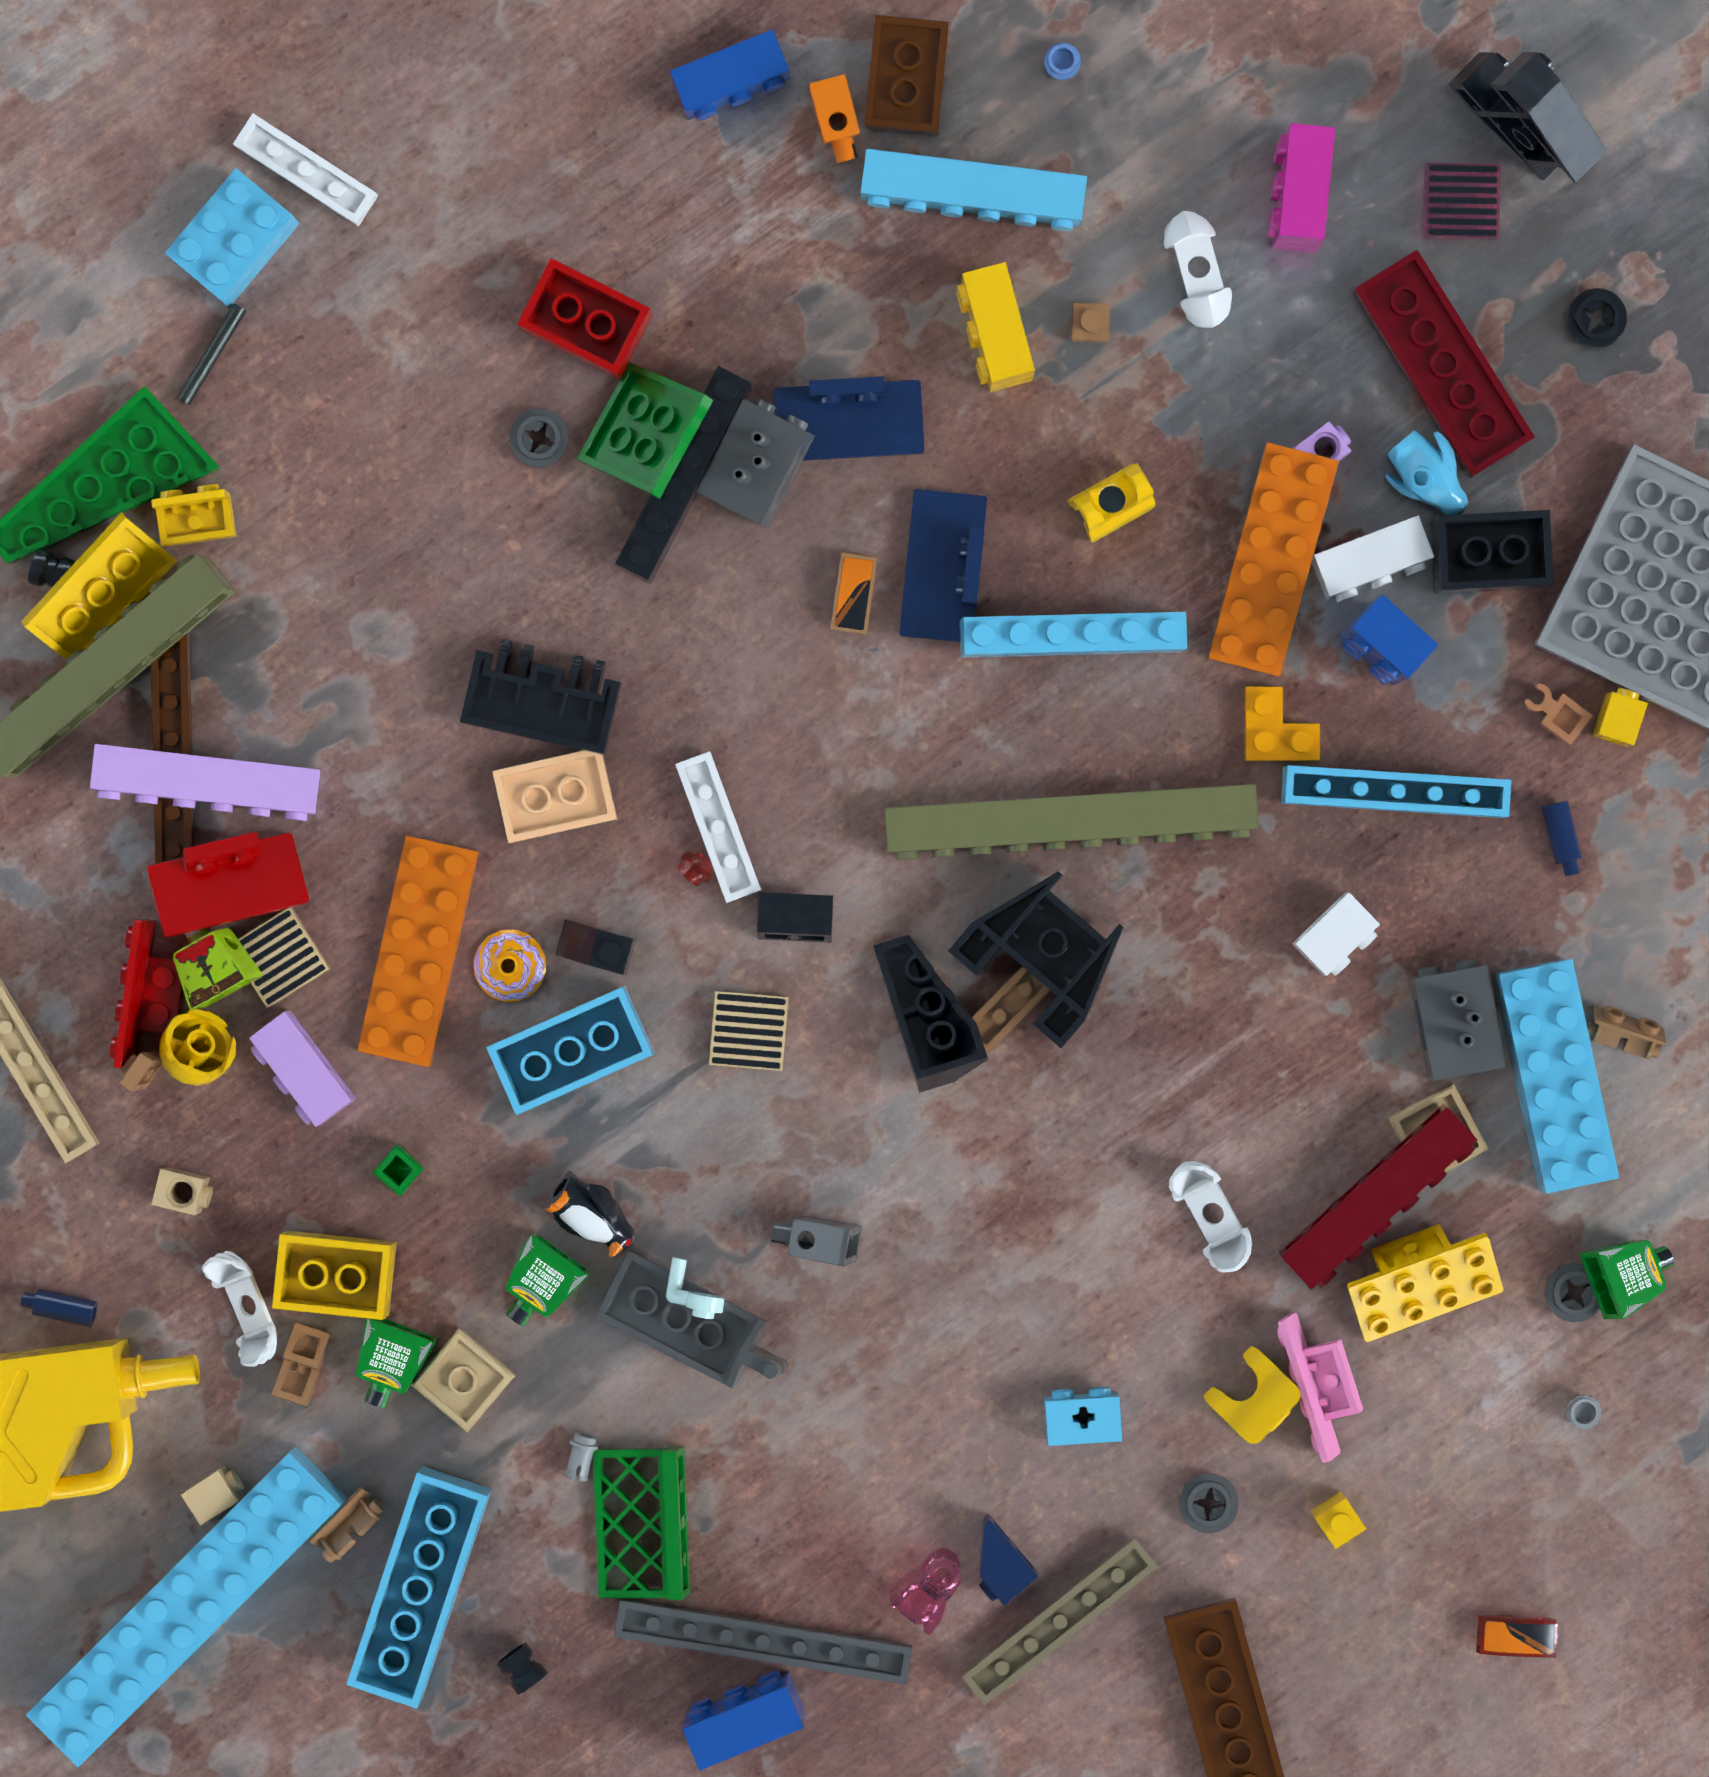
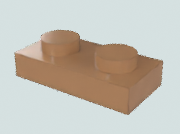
M152 1050L141 1052L138 1056L133 1054L121 1070V1073L125 1076L119 1084L131 1092L146 1089L163 1066L159 1052Z

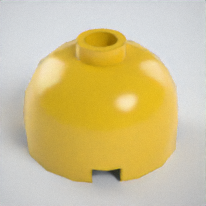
M199 1009L189 1010L186 1014L174 1017L167 1025L159 1042V1056L164 1069L172 1078L183 1084L200 1086L210 1084L228 1070L236 1056V1041L234 1036L231 1039L229 1032L226 1030L228 1025L215 1014Z

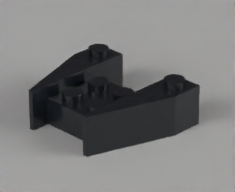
M1479 52L1448 83L1449 86L1467 107L1541 180H1545L1558 167L1567 174L1573 183H1576L1607 152V149L1562 81L1553 72L1555 69L1553 62L1540 52H1522L1511 64L1499 53Z
M1058 871L972 922L948 952L975 975H979L1001 948L1057 995L1033 1025L1058 1047L1062 1048L1086 1021L1124 927L1119 924L1106 939L1051 892L1063 877Z

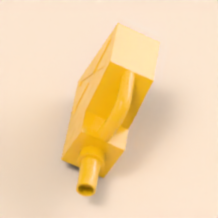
M128 1337L0 1354V1512L41 1507L51 1500L95 1495L116 1486L125 1478L132 1463L133 1438L130 1415L137 1411L136 1398H145L148 1391L199 1384L200 1371L197 1356L194 1354L144 1360L140 1354L130 1357ZM108 1422L111 1443V1457L108 1463L101 1470L92 1473L68 1476L89 1425Z

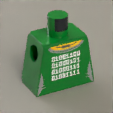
M533 1232L527 1239L505 1286L509 1293L517 1297L506 1312V1315L521 1326L526 1324L534 1311L548 1318L589 1276L591 1271Z
M1649 1240L1626 1241L1579 1253L1604 1319L1627 1318L1665 1291L1667 1284L1662 1271L1674 1264L1673 1255L1666 1246L1653 1250Z
M367 1318L356 1370L358 1378L371 1382L364 1401L373 1406L385 1408L391 1390L405 1394L420 1372L438 1338L386 1318L384 1320Z

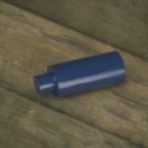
M1568 800L1541 807L1555 863H1562L1565 876L1580 873L1577 859H1581L1582 854Z
M38 1289L36 1294L24 1292L20 1303L23 1307L32 1308L33 1315L86 1327H92L98 1308L97 1301Z

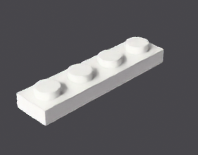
M255 114L251 115L233 143L237 149L358 227L378 197L376 192Z
M709 751L675 764L726 903L761 891L711 752Z

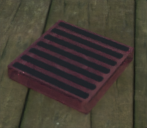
M1426 163L1423 239L1498 240L1501 164Z

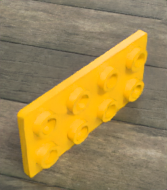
M1440 1224L1370 1249L1373 1261L1379 1272L1347 1284L1360 1330L1366 1342L1503 1292L1502 1282L1487 1234L1482 1233L1451 1245Z

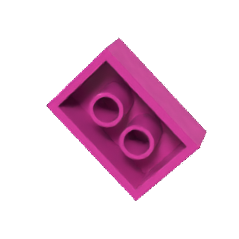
M1290 123L1286 133L1280 134L1279 141L1276 142L1274 164H1280V171L1276 172V177L1272 180L1270 201L1277 202L1276 208L1272 210V215H1269L1267 224V237L1273 238L1272 249L1316 253L1324 241L1336 127Z

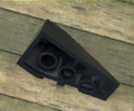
M906 935L874 945L876 957L919 1093L953 1083L987 1061L988 1056L977 1023L957 1001L954 993L944 984L935 972L934 967L911 937Z

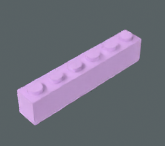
M95 744L90 789L98 791L97 798L120 800V794L136 795L135 802L158 804V798L173 799V806L195 809L196 802L210 803L211 811L232 813L233 806L248 808V815L270 817V810L285 812V819L307 821L308 815L316 814L320 770Z

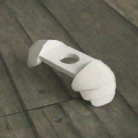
M1182 211L1173 217L1166 226L1164 246L1166 249L1174 248L1188 297L1180 303L1186 318L1196 327L1213 328L1228 316L1231 309L1232 291L1231 288H1224L1211 242V237L1216 236L1214 228L1204 217L1194 212ZM1194 257L1205 258L1210 266L1209 273L1202 278L1192 276L1188 270L1189 261Z
M1196 1161L1184 1162L1174 1171L1169 1180V1189L1172 1192L1173 1199L1177 1202L1185 1199L1209 1243L1203 1249V1254L1209 1259L1210 1265L1219 1272L1237 1271L1247 1262L1251 1255V1234L1247 1227L1242 1228L1218 1184L1221 1180L1220 1176L1208 1165ZM1209 1203L1218 1204L1224 1212L1222 1221L1219 1223L1208 1222L1203 1216L1205 1205Z
M229 1251L217 1253L204 1263L202 1271L207 1279L212 1280L214 1288L225 1287L244 1333L236 1341L240 1348L238 1356L240 1357L241 1364L248 1367L264 1364L275 1354L277 1332L253 1272L248 1264L235 1253ZM244 1295L250 1296L255 1302L256 1310L253 1315L248 1314L242 1306Z

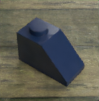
M988 1514L983 1519L979 1567L980 1578L983 1581L979 1586L991 1601L998 1598L1003 1605H1006L1038 1577L1034 1566Z

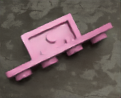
M1290 1313L1278 1321V1338L1281 1345L1286 1348L1290 1360V1376L1297 1383L1301 1392L1300 1407L1304 1417L1308 1418L1312 1429V1446L1315 1452L1320 1455L1322 1463L1330 1462L1341 1452L1331 1420L1358 1414L1364 1409L1342 1340L1338 1339L1307 1346L1297 1313Z

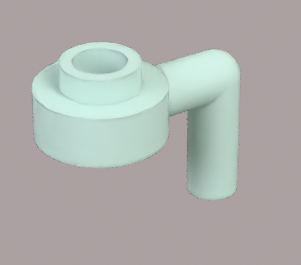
M672 1257L666 1291L667 1300L671 1303L685 1305L687 1308L693 1309L692 1316L714 1319L715 1313H722L724 1297L682 1290L687 1260Z

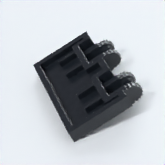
M503 639L495 671L490 670L494 655L476 650L460 723L601 755L606 754L622 684L619 681L605 679L600 695L606 661H596L592 670L589 692L577 689L584 667L583 656L574 655L567 685L564 687L562 686L565 674L564 669L537 663L532 664L533 645L525 644L522 649L517 676L506 674L509 658L512 653L511 640Z

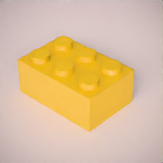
M1006 262L962 273L961 285L957 286L958 292H956L961 313L968 312L970 321L966 322V333L970 348H978L980 357L976 358L977 363H975L980 384L987 383L989 392H994L1031 382L1035 368Z
M288 1230L281 1233L279 1236L272 1308L384 1320L389 1316L397 1242Z

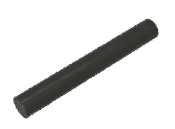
M236 304L232 305L177 396L179 400L190 406L245 315L246 310Z

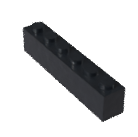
M717 366L703 393L711 398L713 402L660 499L650 495L615 562L618 568L649 584L652 583L698 495L696 491L742 400H747L753 389L751 382Z

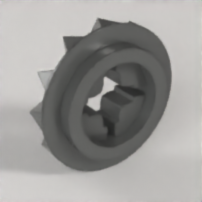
M542 408L531 409L522 413L513 423L510 431V445L515 456L524 464L543 468L556 464L563 454L566 453L569 434L564 421L556 413ZM547 424L545 436L553 446L541 444L532 453L534 441L525 433L526 430L530 433H539Z
M1572 1262L1558 1266L1552 1275L1547 1278L1544 1294L1548 1308L1557 1317L1568 1322H1582L1590 1319L1600 1310L1583 1264ZM1565 1280L1572 1282L1575 1286L1587 1283L1583 1290L1579 1292L1582 1306L1573 1298L1561 1301L1565 1294L1569 1292L1568 1284Z
M1209 1473L1196 1475L1184 1485L1179 1497V1506L1183 1519L1190 1527L1203 1533H1215L1225 1529L1233 1522L1238 1512L1239 1501L1235 1488L1226 1478ZM1209 1488H1211L1214 1500L1224 1503V1505L1212 1506L1211 1511L1208 1512V1518H1205L1206 1513L1204 1512L1203 1505L1193 1502V1500L1204 1499L1206 1493L1209 1492Z

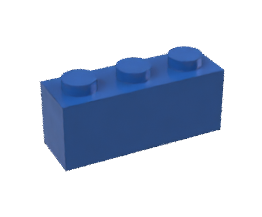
M773 29L670 70L673 84L688 120L696 117L697 121L712 117L717 113V108L729 103L731 107L742 105L751 100V94L764 90L765 93L779 90L786 85L785 81L790 79L789 68Z

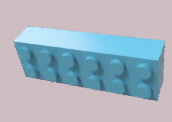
M1560 959L1492 974L1538 1190L1547 1194L1618 1179L1617 1164L1573 959Z
M422 1466L417 1471L346 1685L416 1709L418 1708L423 1699L492 1491L491 1488Z

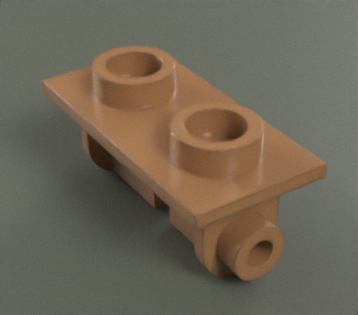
M1593 1005L1594 1022L1590 1021L1587 1025L1591 1041L1616 1049L1620 1038L1623 1037L1626 1038L1623 1046L1624 1052L1645 1059L1658 1057L1661 1045H1666L1665 1031L1659 1023L1649 1018L1635 1019L1626 1016L1623 1011L1612 1006L1602 1008Z
M360 1487L308 1539L309 1542L323 1550L321 1554L328 1562L332 1563L335 1559L339 1561L356 1543L352 1534L356 1531L362 1537L382 1518L380 1514L384 1511L381 1506L383 1501Z

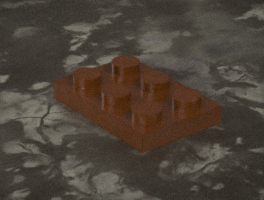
M875 15L865 128L938 135L949 22Z

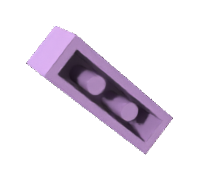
M291 1010L284 1011L249 1038L254 1044L250 1048L253 1055L263 1066L267 1063L276 1074L273 1077V1081L283 1094L287 1095L290 1093L298 1103L295 1106V1110L307 1125L311 1122L315 1127L322 1125L357 1099Z

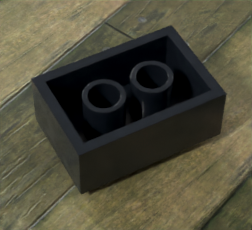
M1550 510L1438 515L1431 520L1435 594L1544 589L1554 585Z

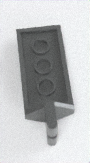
M628 1250L595 1316L730 1388L735 1387L746 1367L761 1373L768 1379L785 1373L789 1368V1364L785 1359L779 1358L758 1347L767 1323L766 1320L726 1299L723 1312L715 1313L714 1319L692 1316L693 1309L687 1308L685 1305L671 1303L666 1298L670 1270L632 1250ZM686 1278L683 1280L682 1290L716 1295Z

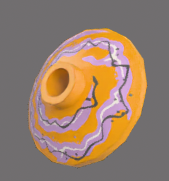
M516 929L500 930L487 936L478 946L473 960L474 976L480 988L491 998L502 1002H517L533 995L542 985L546 974V956L540 944L531 935ZM505 959L514 961L515 969L513 972L506 973L502 969V963Z

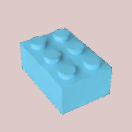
M235 168L167 249L165 254L230 308L300 223L284 207Z

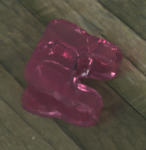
M947 1548L934 1549L917 1569L906 1573L890 1593V1606L894 1609L897 1608L903 1616L914 1624L923 1625V1631L928 1635L935 1630L942 1620L946 1603L960 1584V1564L957 1555ZM939 1568L950 1570L949 1573L942 1577L934 1573Z

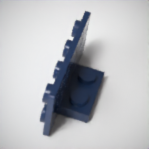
M884 376L810 380L809 386L775 388L773 391L774 406L777 407L775 415L786 420L790 414L808 423L806 431L815 435L803 461L919 455L924 453L921 382L919 380L884 382Z
M921 489L914 490L899 631L901 636L960 642V620L963 617H975L985 531L986 496Z

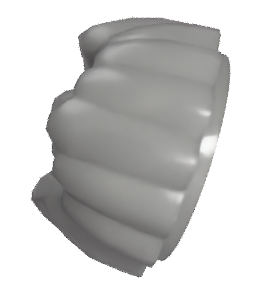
M1576 1395L1566 1404V1416L1569 1423L1577 1429H1592L1601 1419L1602 1408L1600 1403L1590 1395Z

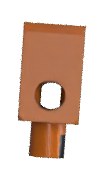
M845 74L809 83L807 89L823 145L832 144L837 164L857 159L858 155L853 137L859 135L860 130ZM834 115L841 116L845 128L838 131L832 129L830 117Z

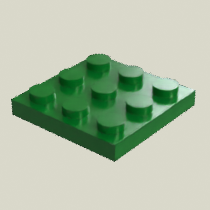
M629 362L577 459L587 466L660 499L713 400L701 392Z

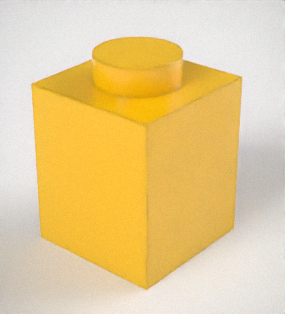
M1618 688L1617 693H1606L1592 736L1625 747L1634 746L1648 703L1638 700L1640 694L1623 688Z
M1341 1491L1310 1511L1335 1549H1338L1366 1530V1527Z

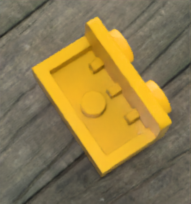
M218 484L197 487V493L183 495L182 490L164 491L160 493L161 498L151 500L152 508L156 509L162 547L237 537L231 495L225 489H219Z

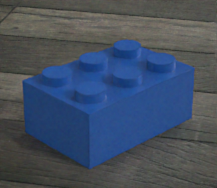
M1383 594L1368 603L1339 635L1344 641L1341 647L1354 659L1358 660L1361 657L1372 667L1368 671L1383 685L1387 682L1396 685L1409 679L1439 646Z
M778 1670L771 1671L759 1677L758 1684L745 1688L744 1684H740L726 1690L724 1698L711 1702L710 1698H706L689 1707L691 1711L686 1713L682 1730L699 1771L804 1728L805 1710L789 1671L782 1674Z

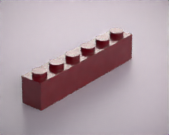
M1442 1104L1279 1251L1280 1256L1311 1290L1317 1284L1320 1288L1324 1287L1337 1275L1334 1269L1344 1260L1348 1263L1352 1262L1363 1252L1365 1248L1362 1244L1373 1235L1375 1238H1378L1392 1225V1222L1389 1220L1399 1210L1403 1213L1410 1210L1419 1201L1420 1198L1417 1194L1427 1185L1433 1188L1446 1177L1447 1172L1445 1169L1456 1160L1458 1163H1461L1475 1150L1472 1144L1478 1139L1445 1104Z

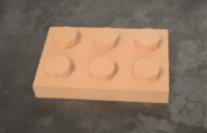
M580 751L492 771L508 843L617 820L605 760L601 754Z

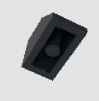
M565 919L555 955L626 975L636 939Z

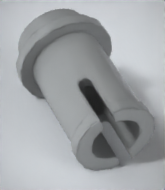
M581 1431L575 1432V1436L569 1442L572 1445L567 1470L564 1474L565 1477L575 1480L579 1466L578 1481L588 1480L593 1452L599 1447L598 1443H596L597 1437L595 1435Z

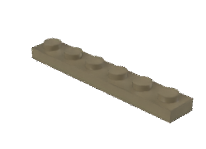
M1133 1536L961 1674L962 1678L984 1706L987 1705L1158 1568L1157 1563L1137 1538Z

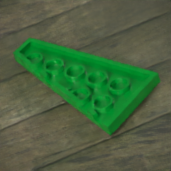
M144 386L0 519V556L6 563L13 564L35 554L39 549H46L117 517L121 512H128L150 502L152 499L159 498L161 492L176 490L222 468L155 395Z

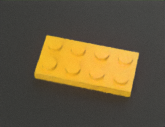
M121 512L23 618L21 623L66 660L77 650H85L95 642L93 637L102 628L109 625L112 627L122 619V611L132 603L140 602L147 595L150 587L159 581L177 560Z

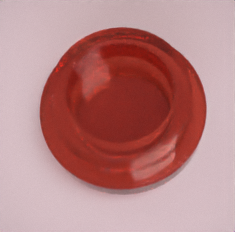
M685 852L681 856L682 861L678 865V869L690 883L699 886L702 882L707 883L712 878V874L709 871L712 866L703 855L698 852L694 855L690 852Z

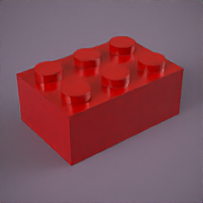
M550 258L517 325L522 332L620 380L653 317V313L649 307Z

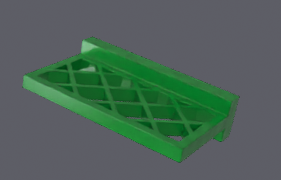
M685 1446L594 1450L593 1468L599 1598H667V1600H683L690 1594ZM625 1457L637 1458L632 1463H630ZM643 1457H658V1474L651 1481L635 1467ZM603 1458H616L627 1468L615 1482L604 1473ZM630 1472L645 1486L634 1500L618 1486ZM658 1480H659V1490L654 1486V1484H655ZM604 1482L609 1486L605 1493ZM648 1490L660 1502V1510L652 1519L636 1504ZM612 1491L628 1505L616 1519L605 1509V1499ZM631 1509L646 1523L635 1537L619 1523ZM659 1517H660V1526L655 1523V1521H656ZM606 1520L611 1524L607 1529ZM650 1527L661 1537V1548L654 1555L638 1541ZM613 1528L630 1542L618 1556L606 1545V1536ZM632 1546L648 1560L637 1574L621 1560ZM661 1553H662V1564L657 1560V1558L659 1557V1555H660ZM607 1556L612 1560V1562L608 1566ZM651 1564L662 1574L663 1588H649L639 1578ZM615 1565L631 1579L623 1589H608V1572ZM635 1583L640 1589L629 1588Z

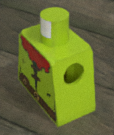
M207 928L184 933L189 945L173 954V960L191 1011L208 1007L263 976L258 966L229 928L214 930L210 933Z

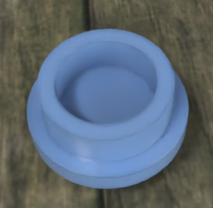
M1062 42L1052 45L1047 50L1044 57V67L1052 78L1061 81L1068 80L1074 77L1080 69L1081 57L1073 45Z

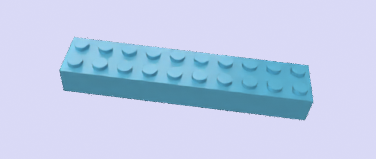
M294 1447L26 1716L78 1768L348 1498L297 1447Z

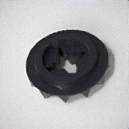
M1593 288L1580 293L1571 302L1566 319L1568 320L1570 334L1574 335L1580 344L1599 348L1611 345L1622 335L1627 323V312L1622 300L1616 294L1606 289ZM1604 305L1605 308L1602 311L1601 318L1606 322V325L1598 324L1589 331L1591 318L1585 312L1594 313Z

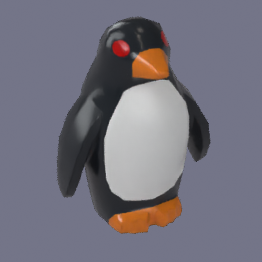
M569 1170L550 1195L545 1207L546 1211L553 1212L557 1223L570 1234L606 1244L610 1257H614L619 1252L630 1248L634 1244L635 1232L628 1223L620 1205L612 1197L609 1189L602 1185L586 1184Z

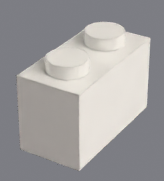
M1345 892L1292 945L1322 976H1327L1330 972L1336 976L1351 962L1347 956L1357 946L1363 950L1378 936L1374 930L1380 924L1349 892Z

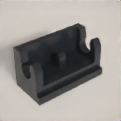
M759 892L758 940L832 943L833 895Z

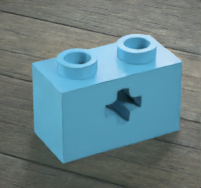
M1092 1387L1088 1389L1089 1394L1074 1395L1073 1389L1052 1390V1396L1044 1397L1048 1446L1122 1441L1120 1397L1118 1392H1111V1387ZM1079 1407H1086L1088 1413H1093V1416L1086 1418V1423L1081 1424L1077 1417H1072V1415L1079 1413Z

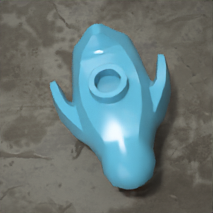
M1414 430L1387 454L1403 481L1388 473L1385 476L1387 481L1401 494L1436 507L1446 515L1462 514L1467 509L1469 502L1466 493L1461 489L1458 482L1454 450L1448 440L1438 431L1434 432V436L1440 449L1420 434L1418 430Z

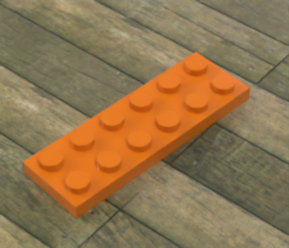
M1266 442L1209 650V659L1280 677L1339 460Z
M406 835L357 1049L358 1052L431 1067L479 856L478 851Z

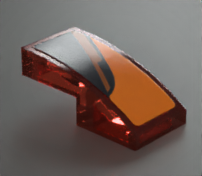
M1478 1615L1476 1652L1498 1656L1556 1658L1558 1620L1553 1618H1517L1512 1615Z

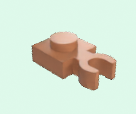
M1537 683L1534 688L1542 694L1541 703L1534 704L1531 700L1524 699L1522 702L1523 706L1531 712H1542L1545 716L1539 724L1570 746L1593 715L1564 693L1555 701L1552 698L1550 689L1544 684Z

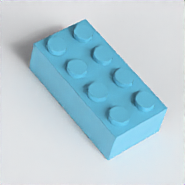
M626 986L486 1047L516 1115L655 1054Z

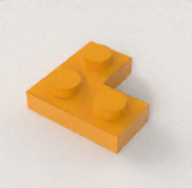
M1283 687L1244 688L1245 761H1320V724H1283Z

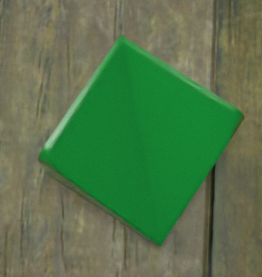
M398 1143L372 1173L397 1195L402 1196L424 1170V1167Z

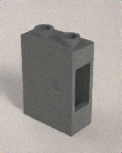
M757 397L754 404L745 399L742 400L696 492L763 527L769 528L815 435L806 431L808 423L790 414L786 420L774 415L777 407Z
M1476 959L1455 962L1454 970L1444 972L1440 971V966L1418 969V976L1409 978L1428 1080L1437 1081L1507 1068L1488 965H1477Z

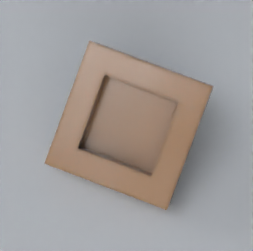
M1073 303L1071 342L1108 343L1110 304Z

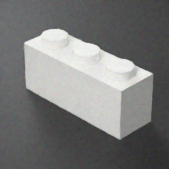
M1418 515L1315 554L1311 563L1325 599L1335 596L1338 603L1358 595L1356 588L1370 583L1372 589L1393 582L1391 575L1404 570L1406 576L1427 569L1425 562L1434 558V554Z

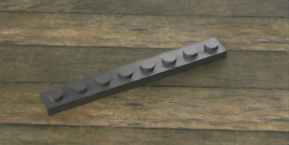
M626 1598L620 1599L614 1637L900 1684H907L912 1645Z

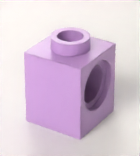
M1330 421L1293 448L1316 454L1314 451L1315 442L1324 440L1329 442L1333 448V454L1330 458L1339 461L1352 451L1348 446L1351 440L1346 432L1339 425L1333 427Z

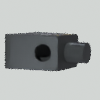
M801 1216L794 1218L793 1223L775 1221L771 1242L789 1245V1256L844 1267L857 1261L862 1225ZM809 1232L814 1235V1245L808 1240Z

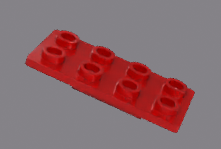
M256 831L184 848L183 858L147 867V874L161 928L166 938L304 905L309 902L308 891L291 833L258 839Z
M135 919L133 926H129L126 932L125 947L130 948L128 963H123L120 973V984L125 985L123 1000H118L115 1008V1021L119 1022L118 1036L112 1038L109 1051L110 1059H114V1068L122 1069L133 1054L137 1056L141 1030L163 1033L170 1021L177 1015L179 1016L181 1012L183 988L174 960L151 957L156 920Z

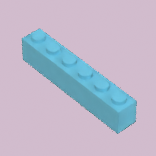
M866 149L861 200L868 201L867 205L875 208H889L890 204L904 205V210L914 213H925L926 208L941 210V215L958 218L962 217L963 213L978 214L977 219L987 222H999L1000 217L1014 219V224L1033 227L1036 226V222L1051 223V228L1055 230L1072 231L1073 226L1080 227L1087 176Z
M1186 612L963 617L960 620L961 658L1182 652L1187 649Z
M1287 765L1283 767L1280 804L1506 818L1509 817L1512 780Z

